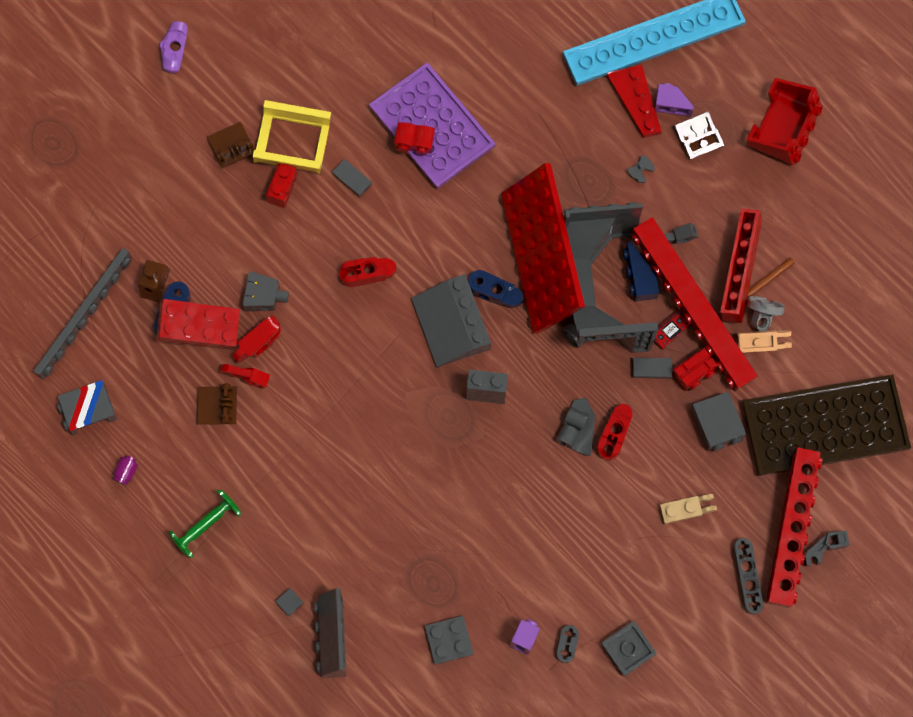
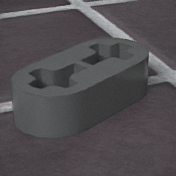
M568 625L562 629L556 654L557 659L561 663H570L575 656L579 632L575 626ZM569 630H573L572 634L575 637H572L570 643H567V636L564 635V632L567 633ZM565 646H569L568 653L571 654V657L568 656L567 659H563V655L560 654V652H564Z

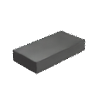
M345 159L332 171V174L359 197L372 185V182Z
M633 358V378L671 379L672 358Z

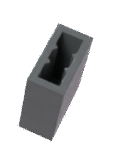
M469 369L466 400L505 404L508 374Z
M729 391L692 405L691 411L707 451L714 450L716 452L725 448L724 445L726 444L736 445L743 441L742 439L745 437L746 432Z

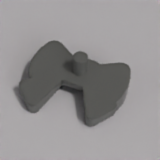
M642 155L640 161L634 167L628 168L627 173L632 179L638 180V183H645L646 179L642 171L646 169L653 172L655 170L654 164L648 157Z

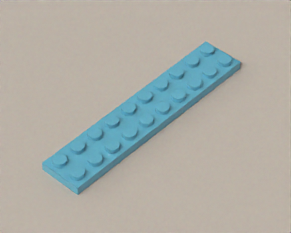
M703 0L563 51V56L575 84L578 86L603 77L607 73L625 69L745 25L746 21L736 0Z

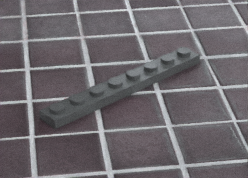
M124 248L121 249L34 370L38 377L44 380L46 376L51 375L54 370L53 366L64 357L66 348L74 343L76 334L79 330L84 329L89 316L97 311L99 302L108 296L110 287L118 282L123 269L129 267L132 258L129 251Z

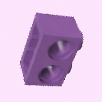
M529 619L526 621L521 620L510 647L529 655L540 630L537 627L538 624Z

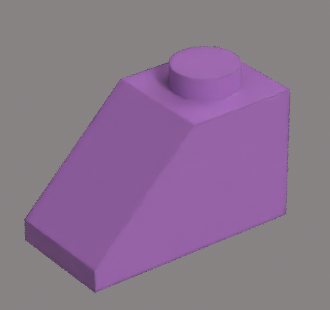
M669 83L659 84L655 111L691 117L693 105L681 90Z

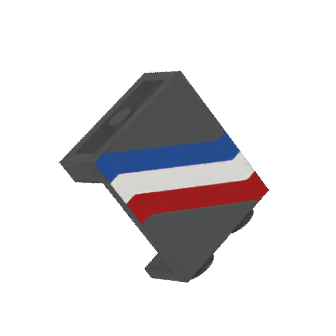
M102 380L58 396L60 401L57 403L60 414L64 413L66 419L63 420L64 427L73 436L77 435L76 430L105 419H108L109 422L117 420L106 386Z

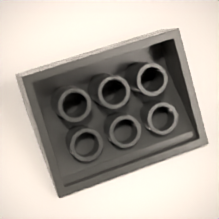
M465 274L446 280L411 298L437 368L491 350V341Z
M335 588L319 595L318 601H315V613H319V621L315 622L316 633H320V641H316L317 653L321 655V661H317V671L321 673L322 678L346 677L343 596L340 588Z

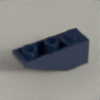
M627 242L626 248L623 249L624 260H628L629 267H626L627 277L631 278L632 285H629L631 296H634L635 302L657 299L659 289L656 274L631 242Z

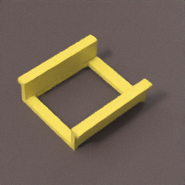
M265 100L258 143L253 153L254 163L262 162L274 165L282 163L294 166L297 169L320 174L330 127L331 112ZM272 119L322 127L315 161L266 152Z

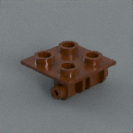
M241 122L207 136L222 168L253 155L255 150Z
M225 383L219 387H198V425L236 424L237 386H230V384Z

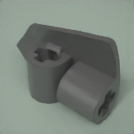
M586 398L573 401L556 441L571 450L590 456L596 415Z

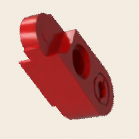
M377 257L349 260L342 264L339 277L343 285L356 287L386 281L387 278H391L396 273L397 267L396 263L389 258L377 259ZM367 268L374 269V272L371 274H367L364 271Z
M270 316L237 342L240 348L236 350L232 358L237 363H240L250 356L254 355L257 358L280 336L281 328L279 321L274 316Z
M620 404L614 408L598 442L597 454L605 461L616 459L620 453L633 416L632 409L627 404ZM615 426L619 427L621 433L614 434L611 431V428ZM606 446H610L612 448V451L610 453H607L605 451Z

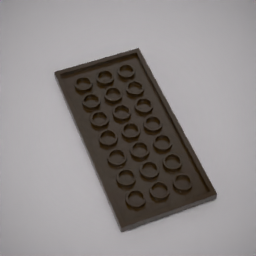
M894 375L743 400L742 402L759 476L790 471L793 452L797 447L821 452L822 465L911 449Z

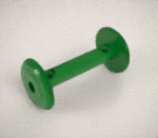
M223 490L216 491L223 500L221 505L212 509L187 531L184 537L178 538L172 531L169 532L171 540L188 558L193 557L192 553L187 549L189 542L195 541L224 515L225 511L231 509L238 517L241 516L238 506Z

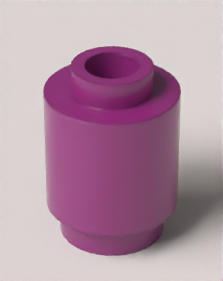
M127 455L125 458L120 457L113 472V480L124 485L131 482L138 467V464L135 463L136 459Z

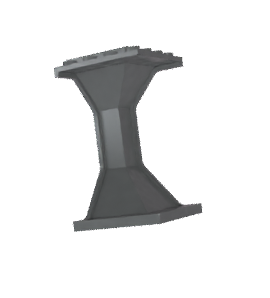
M630 202L626 205H593L587 208L572 207L563 209L566 229L585 304L584 308L572 314L578 342L616 339L631 353L651 351L658 332L657 322L624 325L597 308L591 269L592 263L610 240L632 236L633 228L639 224L643 204Z

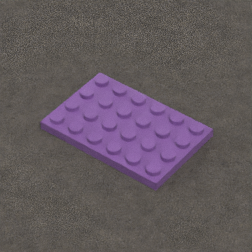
M428 62L369 104V108L394 138L398 122L435 128L431 154L419 155L415 151H408L407 154L436 189L443 186L496 147V143Z

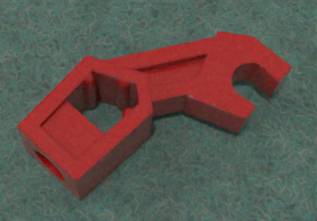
M222 364L219 369V373L229 374L230 377L243 378L245 383L261 389L267 387L270 374L255 368L244 369L229 364Z

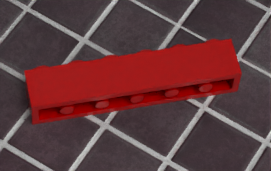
M741 208L720 311L723 321L742 323L763 220L760 210Z

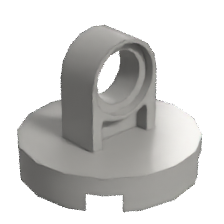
M758 296L748 297L746 304L749 308L754 309L752 326L759 331H766L771 325L773 315H783L785 305L774 300L770 302L766 298ZM764 317V323L758 326L759 320Z

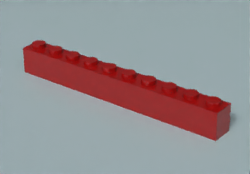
M651 217L633 228L631 236L633 242L642 248L643 257L646 261L651 262L653 272L663 280L662 285L664 289L672 294L674 304L684 312L683 317L685 321L694 327L695 336L698 340L703 341L705 344L704 348L715 359L719 372L725 374L728 386L737 391L758 377L756 372L654 218Z

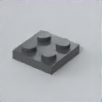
M464 616L425 626L435 665L474 655Z
M635 621L601 643L623 677L657 654Z

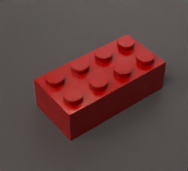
M163 299L160 302L156 340L233 350L237 344L240 309Z

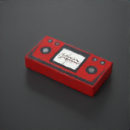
M678 310L658 327L654 342L662 350L690 326Z

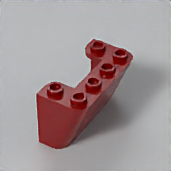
M774 78L768 91L771 104L759 130L757 125L753 124L746 141L749 147L794 166L801 159L803 147H806L808 144V136L814 130L817 116L821 115L823 106L815 87Z

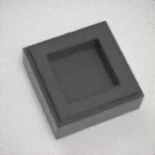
M291 588L276 600V603L289 617L304 604Z

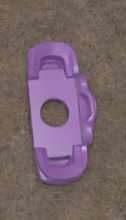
M173 22L159 45L162 68L169 73H177L181 67L187 37V25L183 22ZM178 42L181 48L178 51H173L170 48V44Z

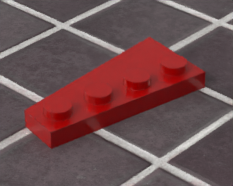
M642 65L607 73V79L612 83L616 94L619 95L625 109L630 113L631 119L641 136L646 138L661 134V127Z

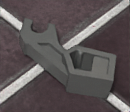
M692 223L677 227L672 230V233L664 234L670 243L683 244L699 238L696 225Z
M847 531L828 532L811 549L806 551L805 566L811 565V558H815L817 565H820L822 563L823 551L826 549L831 551L847 548L849 546ZM835 537L837 545H830L828 543L830 541L829 538Z

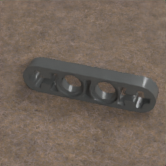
M740 538L735 542L733 550L744 608L748 614L756 615L763 609V599L753 547L748 539ZM741 543L744 546H748L745 550V556L750 555V557L739 559V557L743 556L742 549H738ZM742 562H749L752 566L751 571H743L741 568ZM746 581L755 583L754 591L746 590ZM757 593V596H754L753 598L755 604H759V606L756 608V611H754L753 607H749V604L752 603L751 597L747 598L746 595H754Z

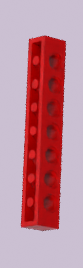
M799 447L793 452L766 603L790 608L797 602L798 592H795L796 584L799 585L801 581L799 568L800 565H803L805 554L802 552L803 546H806L808 542L807 526L810 527L812 515H809L810 508H813L815 504L813 492L819 482V477H816L817 470H820L822 466L821 452ZM802 466H807L810 469L809 475L802 473ZM799 485L806 487V494H801L798 491ZM795 504H800L803 507L801 514L795 511ZM792 523L799 525L798 533L791 530ZM788 542H793L795 544V552H791L788 550ZM785 561H789L792 564L790 572L784 569ZM782 580L789 584L787 591L782 590L780 587Z

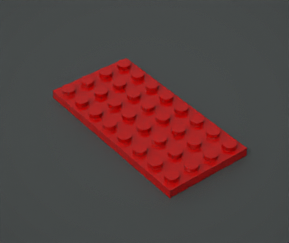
M551 163L542 164L501 193L533 334H540L585 307Z

